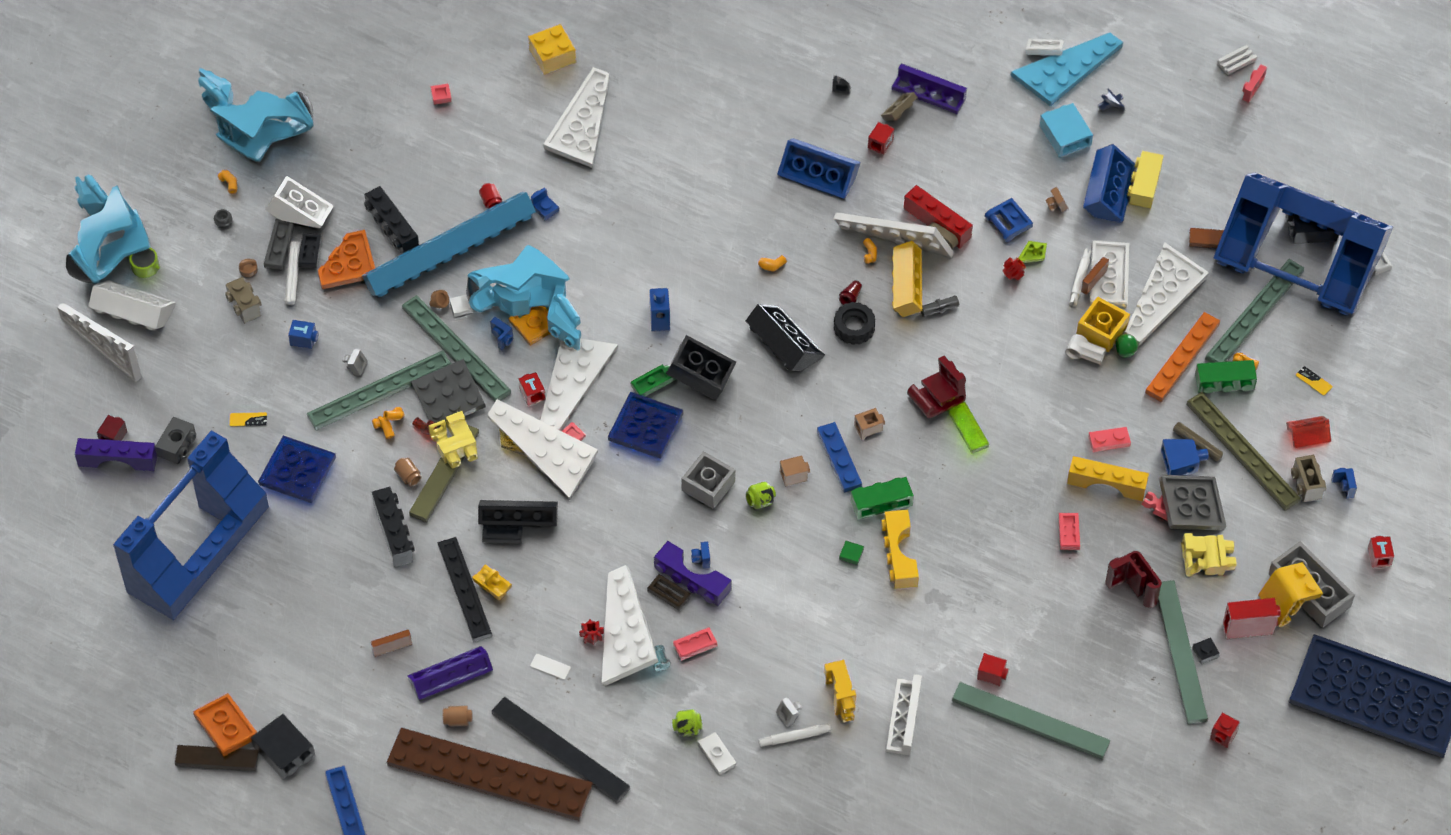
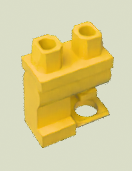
M840 660L824 664L825 684L833 683L834 685L833 705L835 715H841L842 722L853 721L855 718L853 712L856 705V692L852 690V683L845 661Z

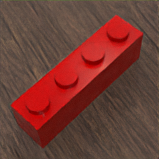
M915 185L904 195L903 209L927 226L935 222L953 233L958 239L959 243L956 247L959 249L972 238L973 224L918 185Z

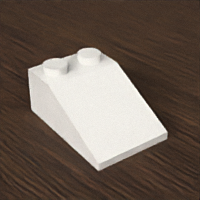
M286 176L265 210L282 221L321 228L333 205Z

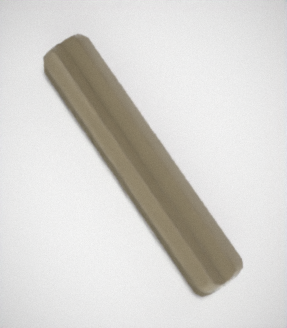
M1181 422L1176 423L1173 428L1175 433L1184 439L1194 440L1199 450L1207 449L1209 457L1215 461H1219L1222 458L1223 452Z

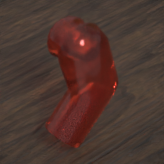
M417 417L412 425L422 433L429 434L428 426L435 422L428 420L426 424Z

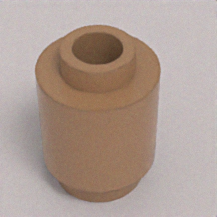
M400 458L395 463L394 471L405 484L411 487L421 480L420 471L410 458Z
M448 706V708H443L444 725L449 727L468 726L469 722H472V710H468V706Z

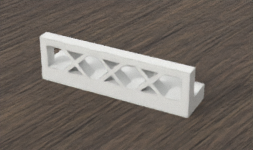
M914 674L913 681L897 679L886 752L903 755L911 754L922 675ZM900 686L912 687L911 693L904 696L900 691ZM905 702L909 710L902 714L897 706ZM902 719L906 724V728L898 731L894 724ZM899 737L903 742V748L891 746L892 741Z

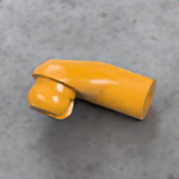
M222 170L218 173V179L228 183V192L230 194L237 193V178L228 170Z
M866 238L863 241V245L868 250V254L864 255V261L866 264H870L877 260V246L870 238Z
M1241 352L1234 354L1233 361L1254 360L1255 370H1257L1258 360L1249 358Z

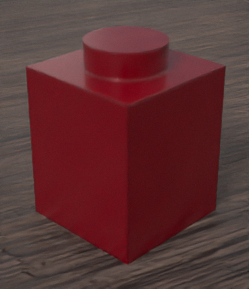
M107 415L97 431L98 439L122 441L127 433L125 421L120 417Z

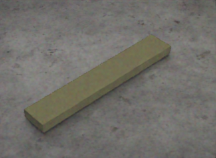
M468 425L474 439H476L479 429ZM441 457L410 509L409 516L427 522L459 466L452 469L448 463H444Z

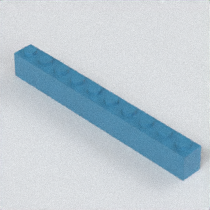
M520 192L363 274L362 277L371 295L384 296L388 293V289L392 287L396 289L403 286L405 280L409 278L414 280L420 277V273L424 270L427 272L437 267L436 264L452 260L453 255L466 253L469 251L468 247L472 245L476 247L483 244L484 239L487 237L494 238L500 235L501 230L505 228L509 230L515 227L516 222L529 220L532 218L531 214L536 212L527 192Z

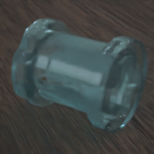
M663 645L654 646L659 661L654 664V670L657 672L664 671L670 667L671 661L667 659Z

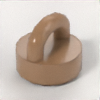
M249 258L242 260L239 263L240 274L244 277L254 276L258 271L256 260Z
M437 290L432 293L429 304L431 307L441 309L448 306L449 295L445 290Z

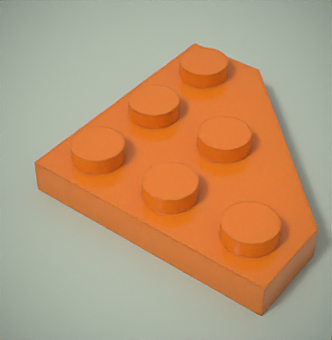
M360 230L347 233L343 237L342 243L329 255L328 261L324 266L322 265L318 269L322 289L364 281L362 275L375 268L366 231Z

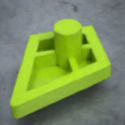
M1028 241L1018 258L1023 263L1044 261L1047 243Z

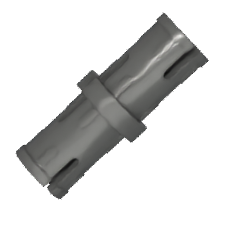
M956 295L942 300L936 299L933 303L922 305L921 314L924 317L935 313L942 314L945 310L959 307V300Z

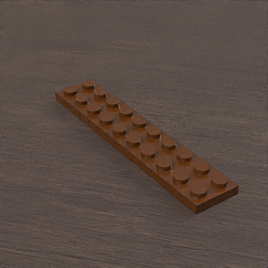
M402 727L387 760V765L577 821L581 819L593 787V783Z

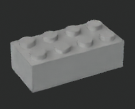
M1300 541L1271 562L1268 574L1271 576L1278 568L1303 562L1323 594L1320 598L1304 602L1301 607L1323 628L1352 606L1355 594Z

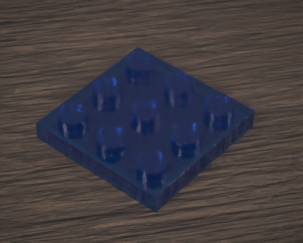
M630 392L608 435V441L661 459L683 416V410Z
M283 435L258 483L260 486L312 503L336 459V453Z

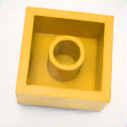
M561 24L528 36L529 51L543 75L576 63V49Z
M1097 296L1079 320L1076 334L1084 336L1088 342L1103 347L1109 352L1115 345L1116 339L1126 330L1130 314Z

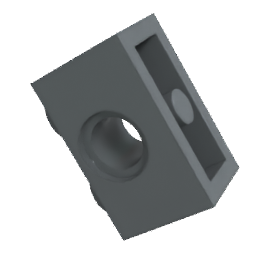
M172 417L155 445L157 457L179 464L180 460L186 456L189 445L196 439L197 434L194 424Z

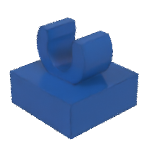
M708 541L700 542V549L691 550L692 563L702 561V569L710 568Z

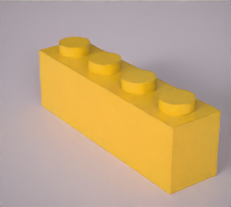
M912 240L893 247L892 307L902 317L922 311V249Z

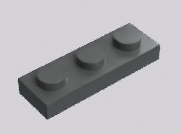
M275 219L264 260V268L283 270L294 223Z

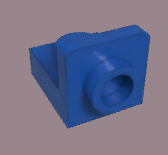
M545 187L534 192L531 196V202L535 211L545 221L559 212V206L548 196Z
M494 317L490 321L491 332L498 338V348L502 350L505 346H509L512 343L513 330L512 327Z
M1353 468L1333 470L1332 483L1341 482V489L1345 491L1346 499L1354 498L1357 485Z

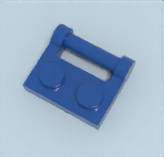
M1013 198L993 207L984 215L1001 232L1006 242H1010L1015 236L1033 227V222ZM1000 214L1012 229L1008 230L996 215Z

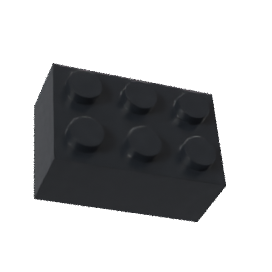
M686 335L665 374L716 401L723 391L736 361Z

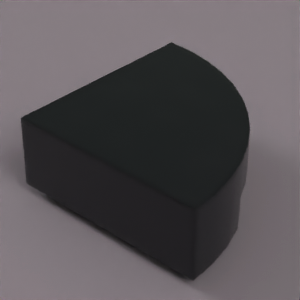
M833 76L832 91L850 94V84L839 76Z

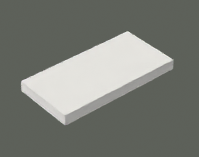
M1092 241L1091 270L1102 257L1109 259L1107 272L1090 291V305L1098 296L1116 307L1127 308L1129 243Z

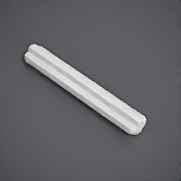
M298 241L290 243L285 291V304L292 306L296 300L298 260L301 248Z

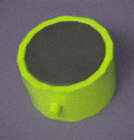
M151 247L129 256L132 272L137 277H152L160 269L157 253Z

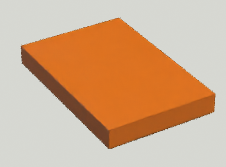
M229 693L193 711L194 717L223 757L252 742L251 737L257 733Z

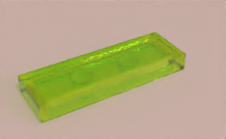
M965 401L947 410L971 454L989 447L988 440Z

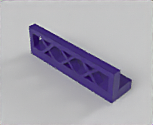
M902 63L898 68V76L891 89L902 94L914 92L918 100L958 114L967 94L966 87ZM900 81L908 83L909 86L901 87L898 84ZM922 88L925 92L919 94L914 89ZM938 94L942 99H932L931 95ZM953 100L958 102V104L954 107L949 105L948 101Z
M479 646L407 676L414 687L417 698L421 700L493 671L488 652L482 646Z

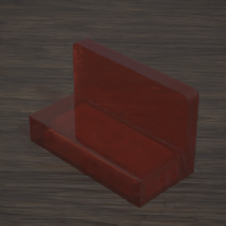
M1324 416L1286 422L1287 430L1292 433L1293 447L1295 448L1331 442L1329 419Z

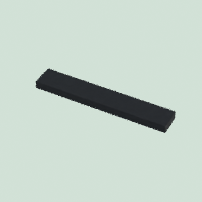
M453 537L437 542L473 642L492 637L491 629L457 538Z

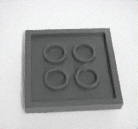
M464 359L411 381L430 424L445 420L447 424L446 417L463 411L464 416H467L486 407Z
M1160 476L1159 483L1170 529L1224 530L1227 527L1215 477Z

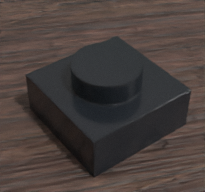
M1212 638L1197 642L1192 646L1201 664L1219 658L1220 653Z

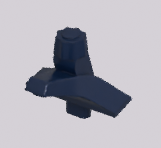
M1107 88L1108 94H1102L1101 97L1104 101L1098 105L1100 111L1113 106L1125 111L1124 105L1120 102L1124 99L1121 93L1115 96Z

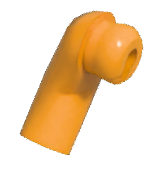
M783 255L776 260L761 258L758 261L759 267L771 272L778 270L787 263Z
M395 407L392 411H384L383 413L384 420L398 421L405 417L401 407Z
M382 416L372 420L375 429L379 427L383 429L386 439L395 437L389 420H384Z

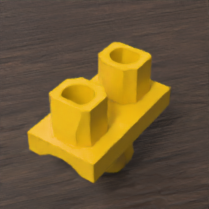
M486 564L472 577L475 583L493 595L497 600H501L512 587V584L500 576L497 570H492Z

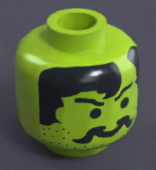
M767 482L751 485L746 492L748 505L755 509L771 506L774 502V497H776L774 487L770 486Z
M694 709L678 711L676 719H672L673 730L678 731L681 737L698 735L702 729L701 714H697Z

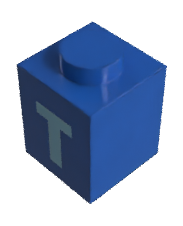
M292 320L288 334L290 346L312 349L319 335V332L316 331L315 323Z

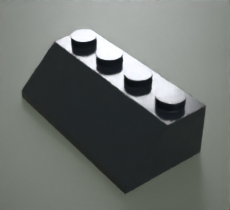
M757 304L745 320L750 326V330L761 337L762 343L769 346L773 350L772 353L785 363L784 366L790 371H803L825 356L778 305Z

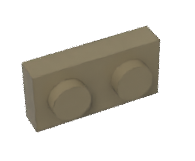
M914 92L903 93L881 114L884 121L898 120L905 110L913 106V102L917 99Z

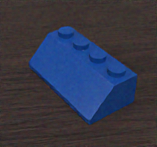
M793 138L787 141L777 175L845 199L856 179L861 162Z
M1114 144L1096 150L1083 208L1094 218L1121 223L1126 212L1129 198L1127 194L1129 186L1132 185L1131 178L1133 171H1135V163Z

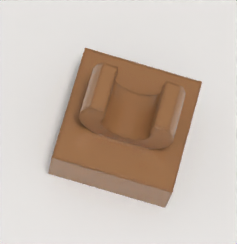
M1058 188L1051 189L1050 191L1054 197H1049L1045 200L1050 210L1053 211L1058 206L1062 212L1068 210L1069 208Z

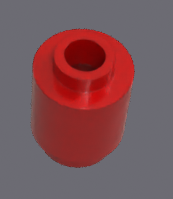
M486 183L480 188L479 194L486 208L489 209L502 202L495 184Z

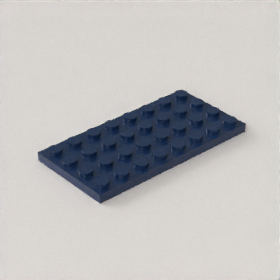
M1316 634L1313 635L1288 703L1444 758L1451 739V682Z

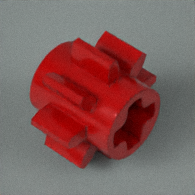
M1010 257L1004 262L1003 266L1005 268L1003 273L1008 279L1016 278L1019 280L1024 276L1026 266L1019 258L1013 260Z
M589 619L585 624H581L582 630L579 631V636L584 637V643L588 642L595 645L598 640L602 641L601 634H604V627H600L599 621L595 622Z

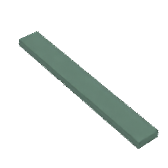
M1288 259L1279 270L1299 277L1304 272V267ZM1273 276L1207 353L1205 360L1210 363L1227 362L1293 283Z
M417 295L402 304V309L455 362L464 359L474 382L494 402L497 399L501 401L511 394V389Z
M442 350L308 412L307 417L315 430H318L412 386L411 381L452 363Z
M1162 581L1158 604L1187 724L1207 722L1208 716L1175 581Z
M959 682L952 697V701L1102 760L1110 744V740L962 682Z

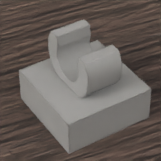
M354 349L351 355H345L343 362L347 363V369H350L354 376H361L368 362L360 349Z
M789 698L781 700L776 713L785 726L788 727L794 724L799 715L798 710L803 707L798 701L792 703Z

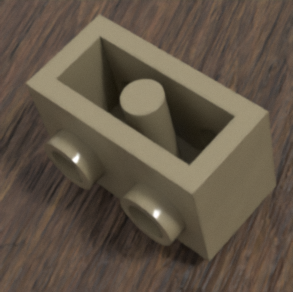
M240 277L226 284L227 292H225V296L228 302L233 304L236 315L241 317L244 324L261 316L260 306L262 303L257 295L254 296L252 293L254 291L250 282L246 283L244 278Z
M1315 455L1295 458L1293 468H1291V475L1293 479H1296L1298 495H1301L1303 502L1322 499L1324 491H1326V483L1322 478L1320 466L1316 461Z

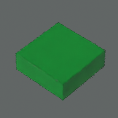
M846 540L839 555V560L858 566L864 546Z

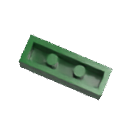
M1254 360L1198 363L1196 366L1195 378L1198 393L1209 394L1213 392L1255 390L1257 375Z
M898 477L891 481L877 482L871 486L858 487L852 490L850 502L856 518L859 520L913 506L914 495L907 477Z

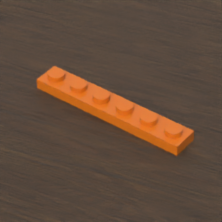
M1204 312L1146 388L1145 393L1162 402L1218 328L1220 320Z

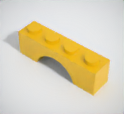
M1073 456L1067 484L1087 488L1093 484H1106L1118 489L1125 498L1143 501L1149 473Z
M908 510L885 512L884 520H881L882 531H886L884 547L889 550V553H886L887 565H891V570H889L890 582H894V589L918 587L919 574L917 562L906 557L898 547L904 539L910 537Z

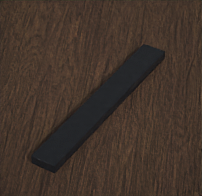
M505 696L492 709L494 716L585 781L592 782L595 788L616 803L630 790V785Z

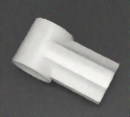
M1074 334L1065 353L1072 359L1083 358L1100 365L1106 349L1089 343L1082 335Z

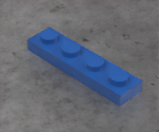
M833 422L817 427V433L843 492H849L862 487V481L836 423Z
M345 765L325 771L343 834L366 835Z

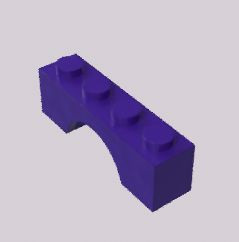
M78 438L75 458L78 467L97 468L99 464L105 461H119L130 465L135 470L155 471L157 453L155 443Z
M667 541L654 556L655 569L661 574L665 573L670 576L674 582L686 586L690 592L702 596L706 602L719 606L732 590V580L716 570L708 574H696L689 571L683 563L684 550Z

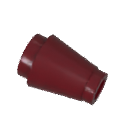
M857 280L850 283L840 292V303L842 305L851 302L856 303L862 284Z

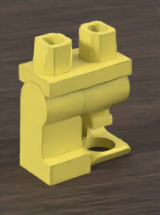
M463 411L446 417L447 428L452 437H447L445 420L428 426L430 437L436 442L438 452L443 458L444 463H448L452 469L461 465L460 458L464 456L470 462L478 459L476 441L467 425Z
M1184 533L1181 548L1186 576L1191 577L1199 573L1200 570H1204L1205 575H1224L1225 570H1235L1237 565L1236 558L1226 557V554H1233L1234 541L1224 540L1223 535L1202 537L1193 536L1192 533ZM1192 558H1197L1196 563H1193Z

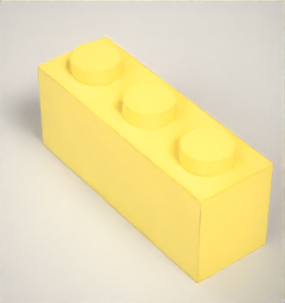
M1142 151L1141 157L1136 158L1135 168L1138 169L1137 172L1133 171L1131 182H1134V184L1129 186L1127 194L1130 197L1129 204L1151 209L1164 155Z

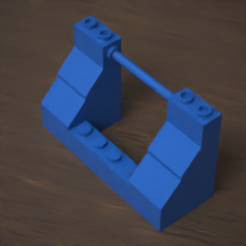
M1254 172L1245 175L1213 258L1220 265L1227 267L1229 264L1234 266V270L1240 273L1249 272L1251 269L1257 268L1317 292V295H1319L1318 301H1321L1322 306L1327 308L1336 307L1339 309L1338 312L1349 316V314H1354L1362 294L1384 252L1393 226ZM1280 208L1287 215L1292 216L1294 213L1300 216V220L1310 223V220L1317 222L1316 226L1326 230L1328 227L1332 228L1334 233L1343 236L1324 285L1320 284L1319 286L1259 262L1256 258Z
M212 430L187 458L190 470L149 518L144 519L137 516L113 544L126 592L173 621L269 508L266 492L232 455L227 439ZM192 480L199 508L221 520V522L189 560L182 565L176 559V556L157 537L154 523Z

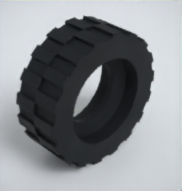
M859 302L846 303L844 306H840L834 316L836 336L841 341L843 340L844 343L852 345L867 342L875 331V314L872 312V309ZM849 317H859L863 320L864 325L859 330H851L846 327L845 321Z

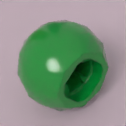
M1123 334L1116 339L1118 355L1128 358L1136 353L1138 342L1134 336Z

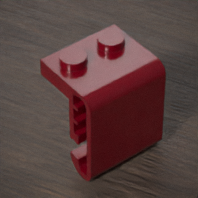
M945 355L938 358L939 372L921 380L923 388L918 389L913 384L907 390L908 396L927 418L937 416L966 400V378Z
M1132 551L1121 558L1117 557L1109 562L1105 584L1109 589L1126 581L1137 597L1143 595L1145 588L1143 599L1145 607L1154 608L1157 606L1162 582L1139 551Z

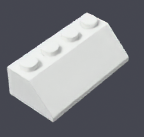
M108 280L93 285L88 307L95 309L94 311L97 313H108L115 319L124 318L131 324L145 325L146 329L156 330L164 327L176 306V302Z

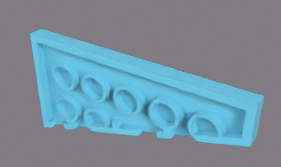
M1109 32L1066 49L1062 55H1051L1011 71V77L1051 106L1122 48L1123 42Z

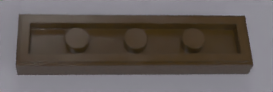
M177 745L174 763L175 766L256 771L259 751L254 749H237L223 757L217 747Z

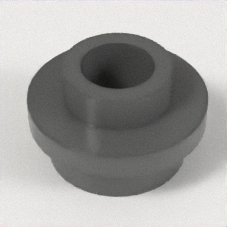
M220 209L214 215V222L219 227H226L231 224L232 215L229 211Z

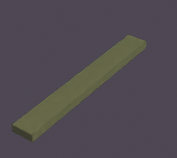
M1203 392L1187 401V406L1284 511L1300 502L1301 498Z

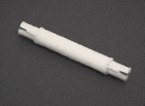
M1084 249L1083 256L1080 258L1076 278L1070 293L1069 305L1071 306L1073 303V307L1077 306L1078 298H1080L1082 281L1086 276L1090 263V255L1092 253L1090 249L1089 251Z
M828 723L770 735V737L758 739L760 747L774 746L817 735L820 736V734L831 732V726Z

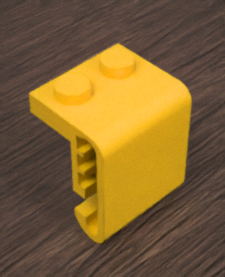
M1303 562L1276 569L1258 596L1260 599L1275 598L1276 605H1279L1281 610V616L1278 617V626L1283 627L1292 621L1288 614L1291 616L1296 615L1304 602L1320 598L1323 592Z

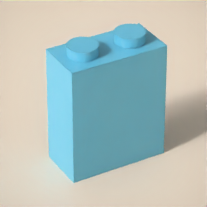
M1074 103L1063 105L1058 109L1041 114L1039 126L1058 157L1092 146L1093 134Z

